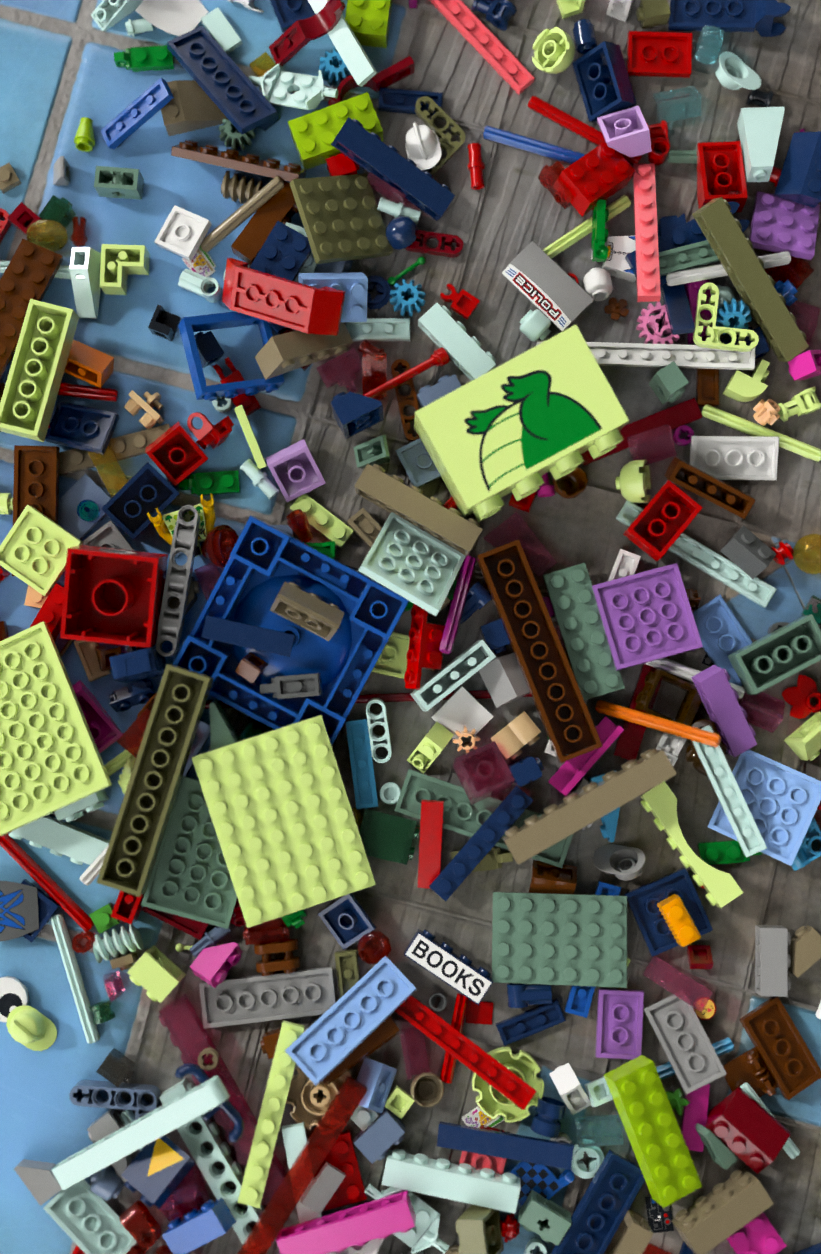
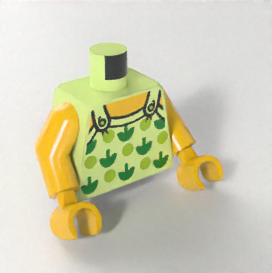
M210 493L211 499L209 501H205L202 494L200 496L201 504L193 506L200 514L195 557L203 555L200 542L208 540V536L212 534L216 516L212 493ZM155 508L158 513L156 517H151L148 512L147 516L150 522L154 524L159 536L172 545L179 510L162 515L160 510ZM187 511L183 516L184 521H192L195 513Z

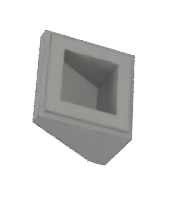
M60 156L53 166V184L55 186L70 184V165L64 156Z

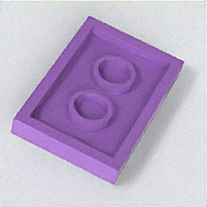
M598 988L596 1058L635 1059L641 1056L643 990Z

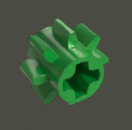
M303 909L281 918L287 927L293 925L297 929L305 924L304 917L307 916V913Z

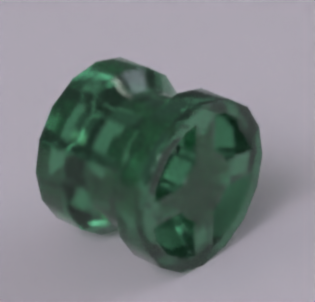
M111 999L98 1002L89 1007L90 1012L94 1015V1025L116 1017L115 1012L110 1007L112 1005Z

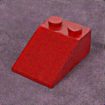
M741 141L697 144V199L699 209L712 199L722 197L727 202L739 203L740 206L736 212H742L748 196Z

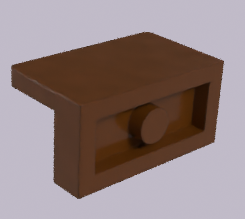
M533 860L529 893L574 894L577 884V866L563 864V867L559 868L542 861Z

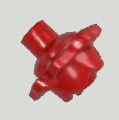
M514 1213L508 1214L504 1221L500 1220L504 1242L512 1241L513 1238L519 1235L520 1223L515 1218Z

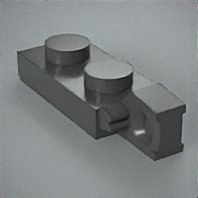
M321 673L276 676L271 678L272 683L260 685V694L273 693V698L277 699L322 695Z

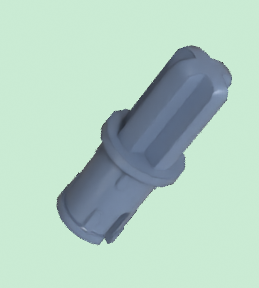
M216 926L209 932H205L206 936L190 948L191 953L197 958L204 948H209L213 945L217 946L216 943L232 932L230 927L226 929Z

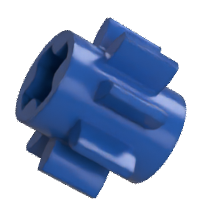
M788 279L784 283L780 280L775 283L776 291L784 297L786 305L790 307L797 300L795 294L798 292L797 288Z

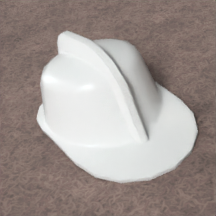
M414 122L413 128L406 134V152L408 158L416 163L417 168L421 171L429 170L437 165L442 156L439 139L430 127L418 125Z

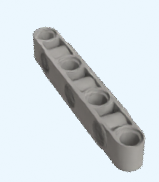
M185 505L179 509L173 533L156 642L157 652L165 657H172L178 652L184 626L200 522L199 512L191 505ZM187 511L195 513L194 519L190 522L184 521L183 516ZM180 554L187 555V562L184 565H178L176 562ZM174 597H178L180 600V606L177 609H171L169 606L170 600ZM165 641H171L173 644V649L169 653H165L162 650V645Z

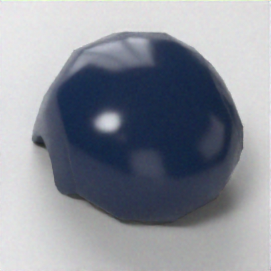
M399 216L388 224L386 237L393 249H403L416 240L415 230L417 231L418 228L411 217Z

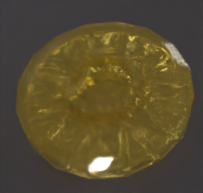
M53 220L36 221L27 229L26 236L28 241L53 252L62 249L67 243L68 234L66 229L60 223Z
M809 534L803 536L796 542L793 548L794 562L801 571L807 574L821 573V535Z

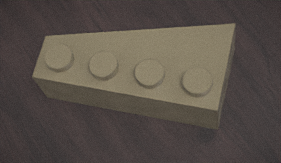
M340 322L337 336L307 334L296 330L272 336L257 353L255 359L265 380L317 361L325 360L334 355L341 356L348 351L347 348L353 343V340L344 322Z

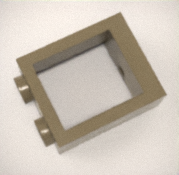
M629 1208L604 1254H643L653 1236L646 1218Z

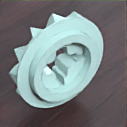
M585 1141L574 1145L572 1172L580 1178H593L604 1160L600 1147L593 1142ZM584 1151H586L589 1157H592L589 1160L588 1168L583 1161H580L584 1157Z

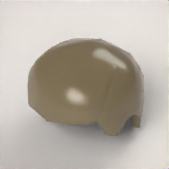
M423 1072L412 1081L410 1087L411 1096L419 1106L433 1107L440 1102L444 1095V1084L436 1074Z

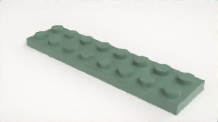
M408 769L394 811L420 820L422 800L444 801L443 828L472 837L502 801ZM525 809L511 827L517 826L520 828L525 825L524 820L533 815L539 817L542 814ZM573 834L531 858L562 868ZM501 837L495 846L509 850Z

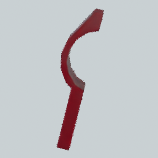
M327 0L324 8L317 14L303 20H297L269 46L276 65L284 66L311 40L320 38L330 32L339 22L345 8L344 2H341V0Z
M408 56L378 72L362 87L371 88L378 93L380 88H387L413 74L414 61L411 56ZM352 75L347 76L341 81L337 87V99L331 97L328 106L342 102L343 97L348 91L355 87H360Z

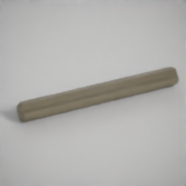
M278 176L273 178L207 235L200 245L202 250L207 253L283 189L285 185L282 179Z

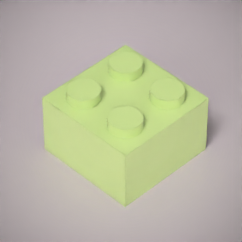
M155 945L149 948L127 972L130 975V980L135 985H141L147 990L146 994L150 999L155 1002L158 1000L160 1003L186 976Z

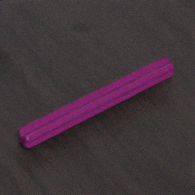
M470 555L466 556L462 563L439 650L444 654H449L453 650L475 568L476 558Z

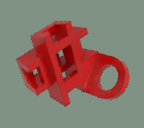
M200 412L192 413L187 420L190 431L198 439L196 443L204 450L209 446L215 449L225 442L234 426L229 416L213 425ZM194 417H199L203 421L201 429H196L193 426L192 421Z

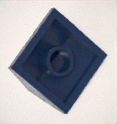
M352 893L341 896L318 913L343 950L376 929V926Z

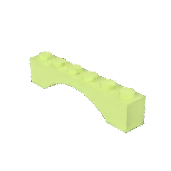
M665 781L640 796L642 798L641 805L647 813L652 812L656 818L653 822L660 831L664 830L666 832L668 844L673 850L677 848L682 855L679 857L680 861L686 868H691L694 873L692 878L699 887L703 886L707 891L705 896L712 906L717 905V907L722 908L743 893L731 874L708 865L688 846L678 823L677 798Z

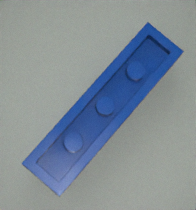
M163 78L158 79L101 129L108 148L114 150L174 98L166 80Z

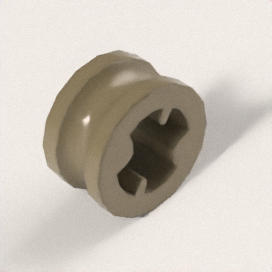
M211 1047L203 1049L198 1056V1064L203 1070H212L219 1062V1053ZM209 1053L212 1054V1061L214 1063L211 1064V1062H209L208 1064H206L204 1062L205 1057L203 1055L206 1054L208 1056Z

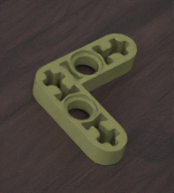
M423 96L417 100L415 112L440 138L441 148L445 149L447 156L444 159H440L437 163L438 166L430 169V174L434 176L462 147L465 141V133L430 97ZM421 103L423 105L429 104L428 110L432 114L434 110L436 111V113L432 116L431 120L428 119L430 117V113L427 110H424L423 112L420 110ZM441 117L446 121V126L438 128L435 126L434 120ZM449 126L452 127V128L450 129V132H451L454 136L457 135V134L460 136L459 139H458L460 142H458V141L452 142V141H451L452 135H451L449 132H447L446 135L443 134V133H445V132L447 131V129L449 128Z

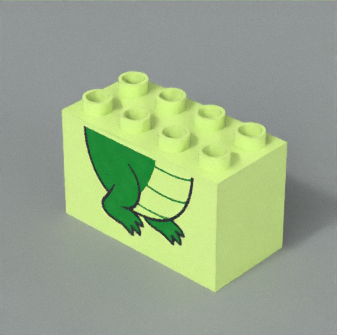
M574 325L415 412L414 428L462 516L465 518L474 513L477 521L481 522L502 510L501 507L505 505L502 497L512 492L516 501L522 500L540 489L539 486L544 484L541 476L549 471L554 479L558 480L576 470L578 465L584 462L581 456L582 453L589 451L594 460L616 448V444L624 440L619 431L627 424L629 419L577 325Z

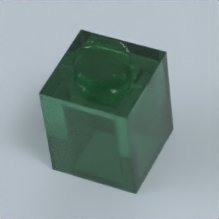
M53 195L39 214V217L44 224L62 235L76 214L71 208L73 205L63 197L59 199Z

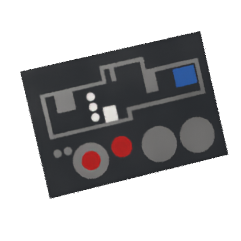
M651 1196L645 1197L648 1224L652 1232L674 1231L671 1221L673 1220L671 1204L663 1208Z

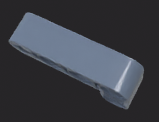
M81 1080L72 1088L69 1094L71 1102L77 1106L136 1110L135 1120L160 1107L161 1101L159 1099L161 1096L159 1088L149 1084ZM100 1090L107 1091L109 1099L102 1098ZM122 1092H128L131 1095V1100H125L122 1097ZM144 1094H151L154 1098V1101L147 1102L144 1098Z

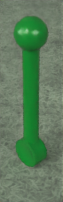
M421 256L417 262L395 277H389V285L394 286L396 281L419 265H424L426 259Z

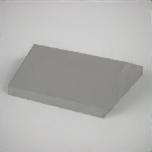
M514 652L496 658L478 671L496 709L530 694Z

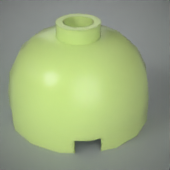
M554 27L551 30L548 28L543 30L536 38L532 48L535 50L534 57L532 56L534 65L548 74H558L565 71L571 65L575 56V45L571 36L558 27Z
M647 459L628 462L622 467L620 476L616 477V489L621 490L622 496L627 501L632 503H647L650 501L651 495H646L647 490L651 489L649 465H645Z

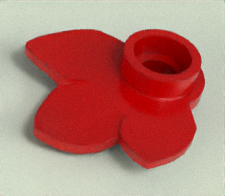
M798 675L797 687H789L781 692L783 699L792 706L790 710L791 717L802 719L806 718L811 712L821 711V693L817 691L816 682L808 676ZM811 698L816 699V705H811Z

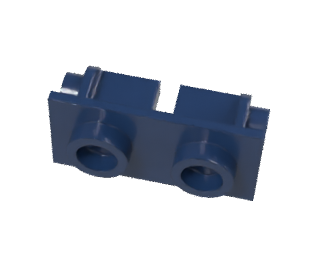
M144 679L131 684L133 690L131 693L127 686L112 691V694L109 695L111 701L109 705L116 712H124L132 706L146 704L155 694L152 690L153 684L151 680L146 681Z

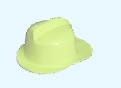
M18 1006L7 1017V1029L13 1039L33 1051L48 1049L57 1038L55 1024L31 1006Z

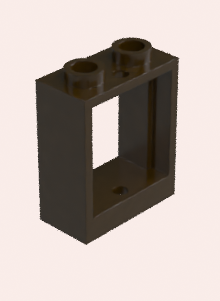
M652 669L646 675L645 686L636 698L637 704L635 709L691 726L702 701L696 687L661 669ZM660 679L686 691L675 720L648 708Z

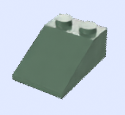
M214 699L210 703L211 750L240 741L218 699Z

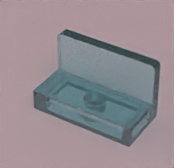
M694 86L653 94V99L657 103L659 123L663 120L670 122L701 116V94Z

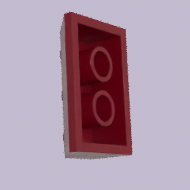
M740 1087L729 1094L708 1113L706 1128L757 1174L775 1160L791 1135V1132Z

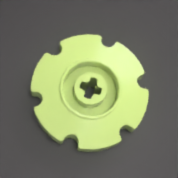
M511 1047L493 1049L488 1054L534 1088L536 1093L523 1111L473 1072L472 1089L479 1092V1095L476 1097V1103L492 1119L502 1115L505 1122L523 1120L530 1115L529 1107L532 1105L537 1107L538 1097L540 1099L543 1097L544 1081L543 1078L536 1076L540 1072L539 1065L531 1055L523 1050L513 1054Z

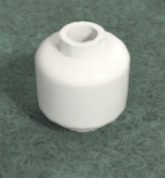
M592 268L583 278L585 291L594 301L607 299L613 291L611 275L606 269Z

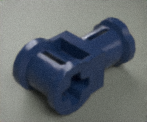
M474 0L471 8L474 12L477 10L485 14L486 21L502 31L508 28L511 16L517 12L515 5L507 0Z

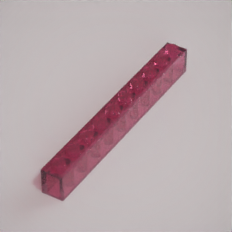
M186 993L163 1006L158 1011L160 1013L159 1020L164 1027L167 1026L171 1033L170 1040L175 1047H179L184 1064L194 1063L199 1066L198 1056L201 1051L208 1047L216 1049ZM209 1053L208 1056L206 1054L203 1055L205 1057L204 1062L206 1064H208L209 1062H211V1064L214 1063L212 1061V1054ZM219 1054V1062L212 1070L204 1071L210 1079L217 1075L219 1076L230 1095L228 1100L241 1114L244 1130L239 1140L235 1143L229 1140V1133L234 1128V1123L222 1108L214 1114V1118L219 1126L222 1125L226 1131L225 1138L229 1145L235 1147L238 1162L246 1167L257 1120ZM192 1075L194 1083L197 1086L201 1083ZM275 1152L273 1153L261 1201L264 1206H268L270 1211L294 1197L292 1182Z

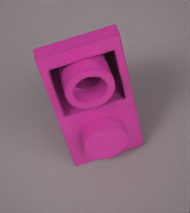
M235 942L204 948L190 968L197 977L213 988H216L218 984H221L226 979L230 968L239 962L242 951Z

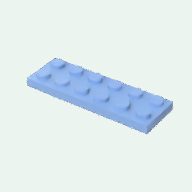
M385 955L285 1051L313 1084L317 1086L416 991V987Z

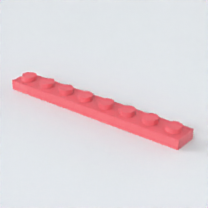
M655 163L633 164V168L636 171L633 175L637 302H660Z

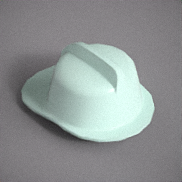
M727 51L721 53L719 56L720 65L715 74L724 87L731 90H738L741 87L749 90L759 89L761 79L754 70L734 53Z

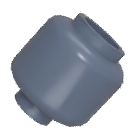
M110 1165L92 1174L89 1179L92 1181L91 1191L106 1201L111 1198L115 1199L125 1184L123 1179L116 1175L115 1169Z

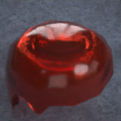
M371 931L363 935L358 943L359 956L368 964H377L385 955L387 957L392 951L390 939L380 931Z

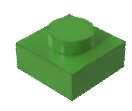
M111 903L89 914L99 934L120 923V920L110 917L113 911Z

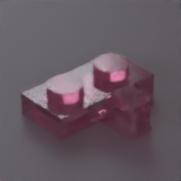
M352 348L316 369L326 388L338 384L339 387L345 386L348 392L355 393L357 392L353 380L357 379L355 373L365 368L357 352Z

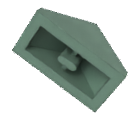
M381 435L353 447L357 468L366 467L367 464L373 466L374 464L390 462L386 435Z

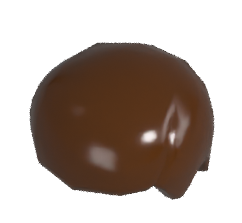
M578 466L576 470L558 480L553 478L552 483L556 493L563 498L573 499L584 492L588 484L587 473Z

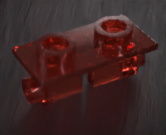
M282 918L273 919L249 928L245 924L243 939L246 945L290 940L289 927L286 926Z

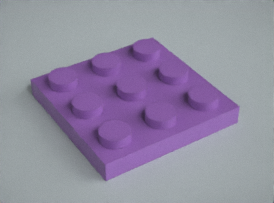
M758 191L755 196L749 237L753 248L774 253L788 251L790 256L812 260L815 253L820 204L812 208L773 196L774 194Z

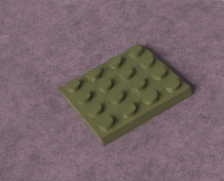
M367 173L293 179L290 182V187L316 264L390 256L393 253L386 237V229L380 211L377 210L378 205Z

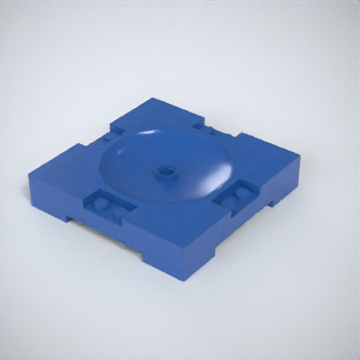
M250 516L229 555L230 558L173 665L213 677L214 680L209 695L273 729L321 715L332 747L409 600L266 522ZM284 582L295 583L302 591L308 594H316L323 602L335 604L344 612L338 630L329 641L270 611ZM206 615L281 632L292 631L295 634V640L290 657L202 638ZM250 652L268 664L254 683L249 682L235 672L241 659ZM321 673L322 695L277 699L273 698V693L260 694V685L272 683L271 678L276 676Z

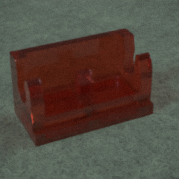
M363 353L362 384L363 394L387 382V353ZM387 392L374 399L383 400L384 397H387Z

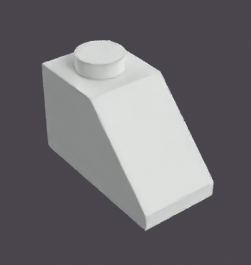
M569 1063L558 1066L553 1072L549 1073L572 1115L591 1106L586 1092Z

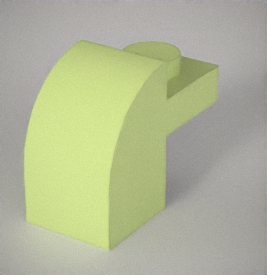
M762 359L757 364L751 377L736 370L723 394L739 402H749L756 399L768 387V385L764 384V381L770 372L767 370L770 362Z

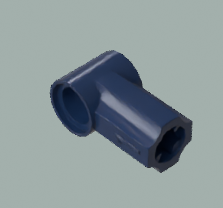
M479 581L468 590L460 624L464 623L474 612L483 608L492 599L489 591Z
M507 983L508 1007L525 1008L528 1005L552 1004L551 985Z

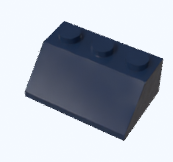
M603 41L572 63L589 122H595L599 117L637 105L620 45Z
M821 131L793 133L773 196L812 208L819 204L821 201Z
M341 392L334 396V400L331 401L334 417L345 439L384 420L383 405L379 400L353 392L346 394Z

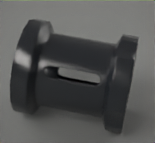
M759 89L751 90L746 105L753 104L759 107H769L774 92L770 91L768 93Z

